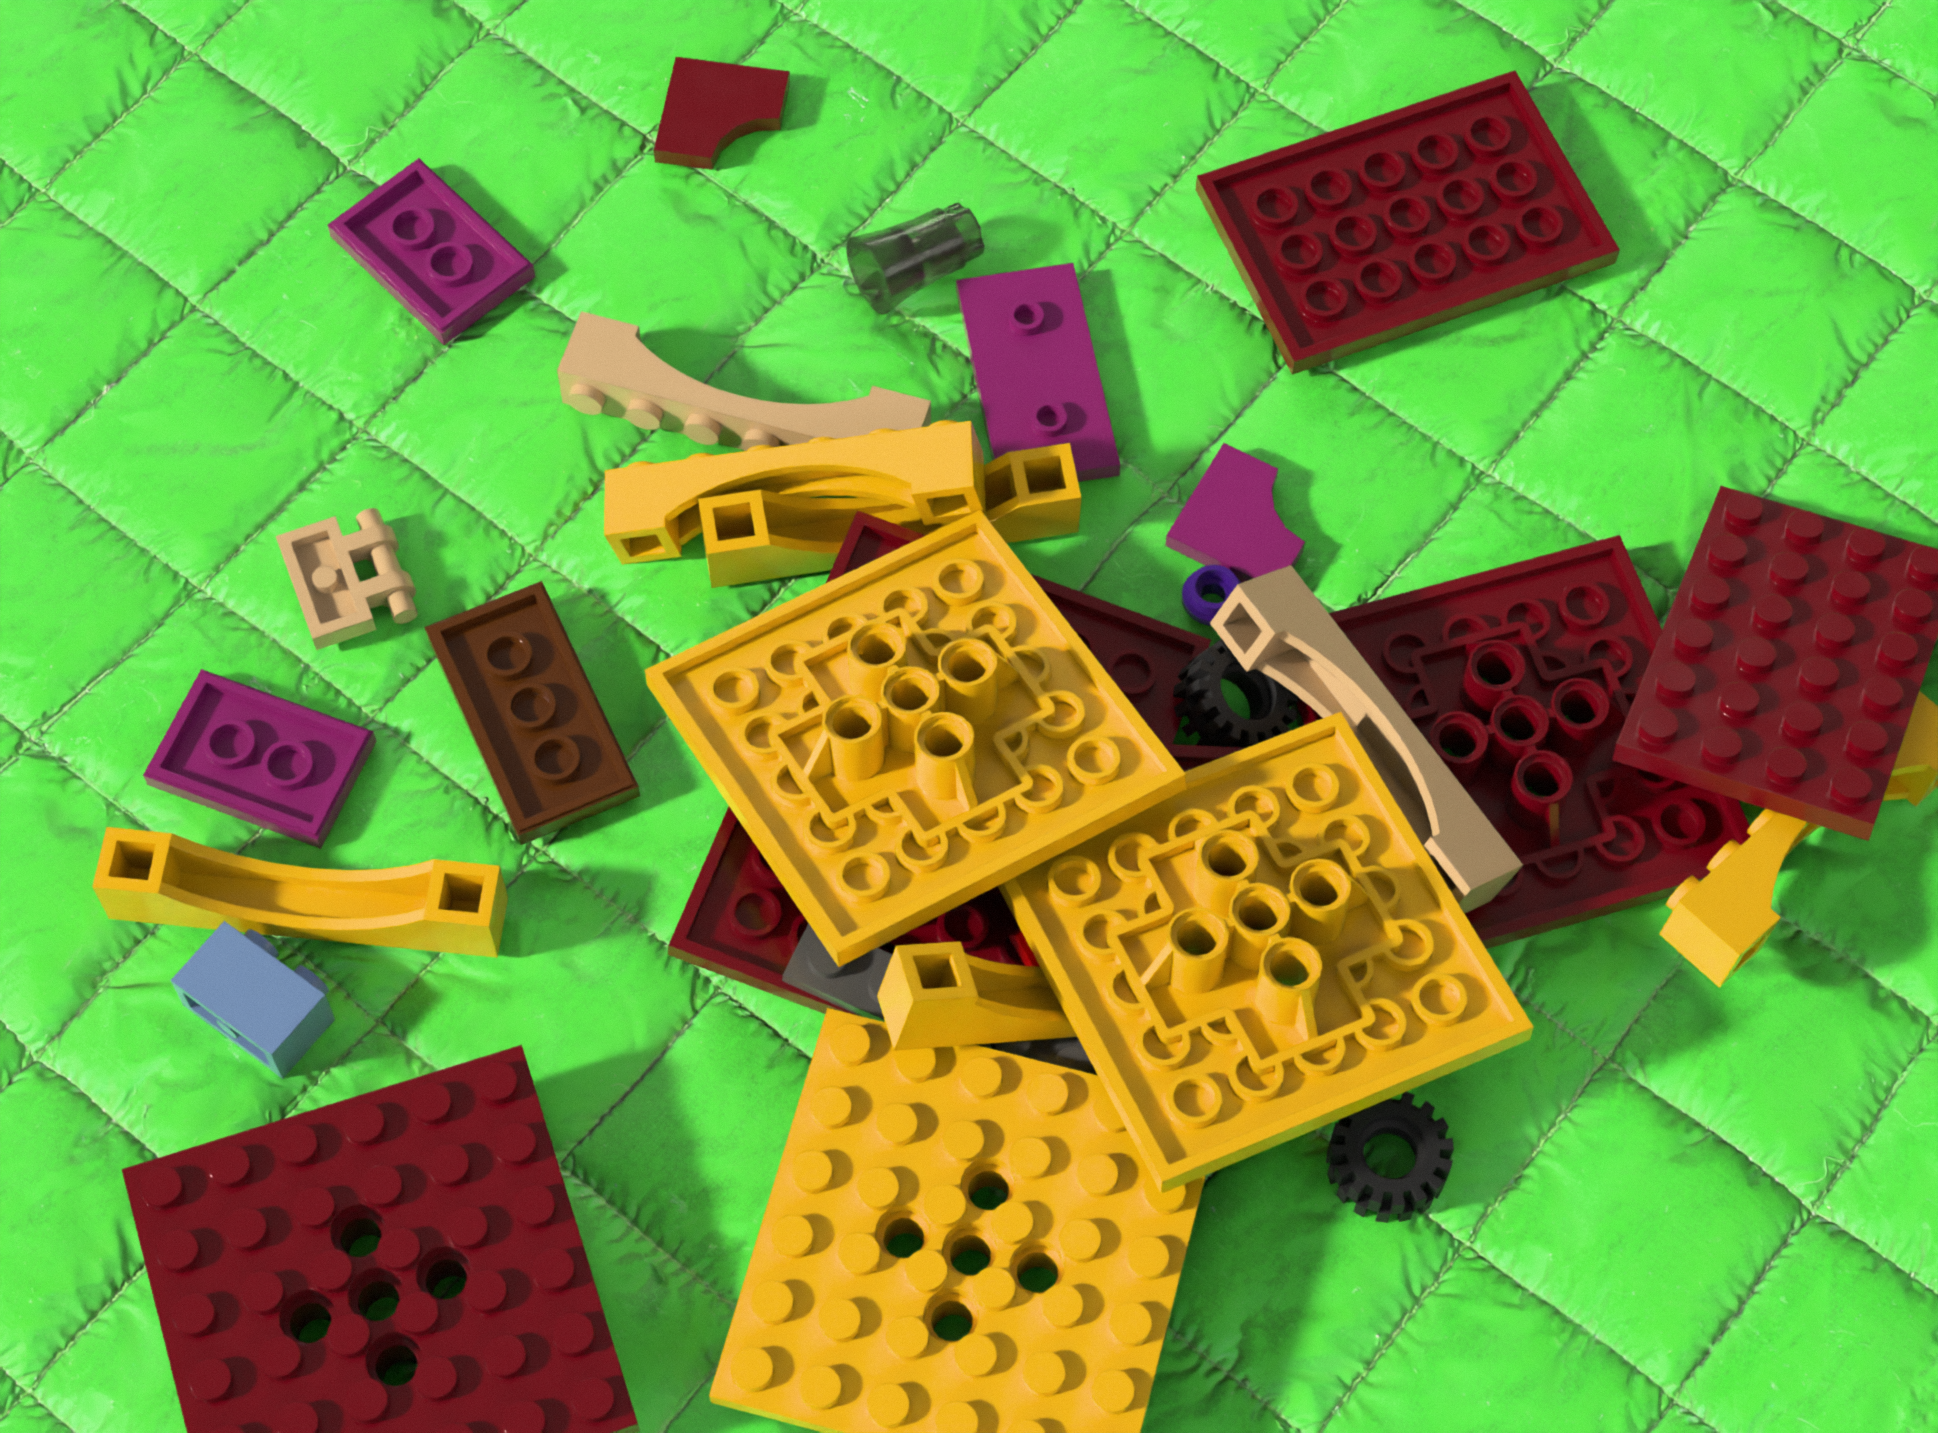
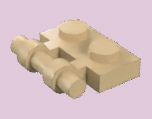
M376 508L361 511L356 516L360 531L345 536L341 533L336 516L276 536L316 650L377 630L370 611L372 608L381 605L389 607L393 620L397 624L408 623L418 615L413 601L416 589L411 575L401 569L397 559L396 551L399 549V544L394 530L391 526L384 524L381 513ZM362 560L372 561L377 576L360 582L353 563Z

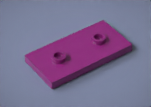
M1067 263L956 280V294L992 461L1012 451L1070 443L1078 482L1119 476L1120 460L1074 264Z

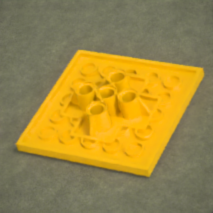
M981 510L645 669L647 686L838 967L1186 789V773Z
M1341 711L1185 771V790L998 885L1003 898L1161 1194L1529 1041L1534 1028Z
M827 1008L710 1390V1401L721 1406L823 1433H1141L1206 1175L1161 1194L1098 1075L978 1045L894 1051L885 1022ZM984 1187H996L1007 1195L1006 1201L992 1210H984L975 1206L971 1198L976 1191ZM903 1233L913 1234L923 1242L921 1249L907 1258L896 1257L886 1249L890 1240ZM968 1250L979 1251L985 1254L990 1262L979 1273L965 1275L957 1271L952 1265L955 1258L962 1252ZM1040 1267L1051 1271L1057 1280L1046 1291L1031 1292L1019 1283V1279L1028 1269ZM949 1315L964 1317L972 1325L969 1333L956 1341H946L938 1337L934 1332V1328L943 1317Z

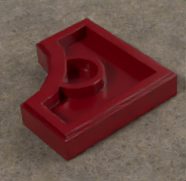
M675 57L654 146L655 162L713 170L720 153L737 138L756 131L780 130L790 87V71Z

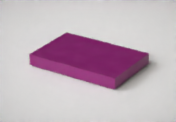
M420 158L327 224L330 237L443 345L447 344L535 277L534 265Z
M201 669L143 777L147 785L321 849L377 741L374 731Z

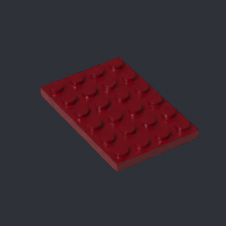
M1516 70L1198 175L1196 179L1195 190L1292 375L1615 264L1620 251Z
M1720 486L1616 742L1613 761L1869 841L1938 637V549Z

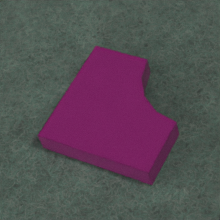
M1223 443L1166 535L1165 546L1205 566H1224L1230 569L1242 583L1289 565L1294 568L1303 553L1305 541L1285 527L1274 509L1272 491L1277 479L1278 468Z

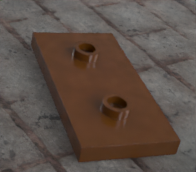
M542 581L424 627L428 641L520 845L640 797L639 786Z

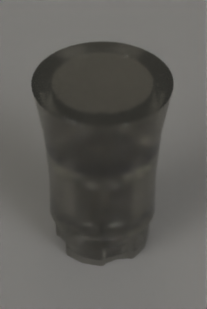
M957 202L944 209L935 208L913 219L882 230L852 236L847 241L846 254L851 274L860 293L876 312L887 314L911 295L937 280L964 268L966 262L984 253L985 245L981 237V227L976 217L969 208H964Z

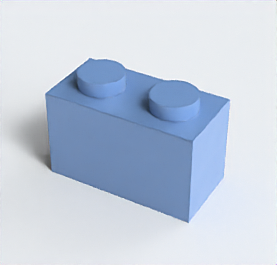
M224 921L170 981L184 1007L283 1079L335 1020L326 997L329 989L318 976L306 967L299 965L293 971L276 958L279 956L277 949L258 932L248 929L243 935Z

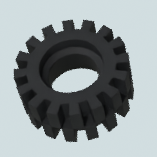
M1222 639L1189 661L1188 665L1182 668L1177 676L1181 682L1174 686L1173 697L1184 700L1176 705L1174 710L1177 718L1187 716L1190 721L1182 727L1187 737L1195 732L1201 736L1196 744L1197 746L1247 748L1288 732L1290 730L1288 725L1296 719L1298 711L1289 707L1298 702V696L1292 691H1287L1286 687L1257 669L1246 672ZM1221 679L1232 682L1243 692L1249 704L1250 719L1239 716L1228 706L1222 694Z
M1404 1092L1401 1100L1387 1099L1339 1119V1122L1335 1123L1327 1150L1326 1163H1330L1327 1175L1331 1185L1334 1183L1339 1185L1336 1194L1343 1204L1351 1198L1356 1202L1353 1212L1362 1217L1365 1216L1367 1209L1377 1212L1375 1220L1377 1222L1387 1223L1390 1214H1397L1399 1222L1410 1220L1414 1210L1417 1209L1420 1214L1424 1213L1430 1208L1433 1199H1438L1443 1190L1453 1162L1450 1160L1454 1150L1453 1138L1446 1139L1445 1137L1449 1127L1443 1117L1437 1121L1432 1118L1434 1106L1427 1101L1423 1103L1421 1108L1412 1104L1415 1094ZM1381 1134L1399 1136L1411 1146L1415 1155V1166L1408 1174L1402 1177H1382L1373 1172L1365 1161L1364 1146L1373 1137Z

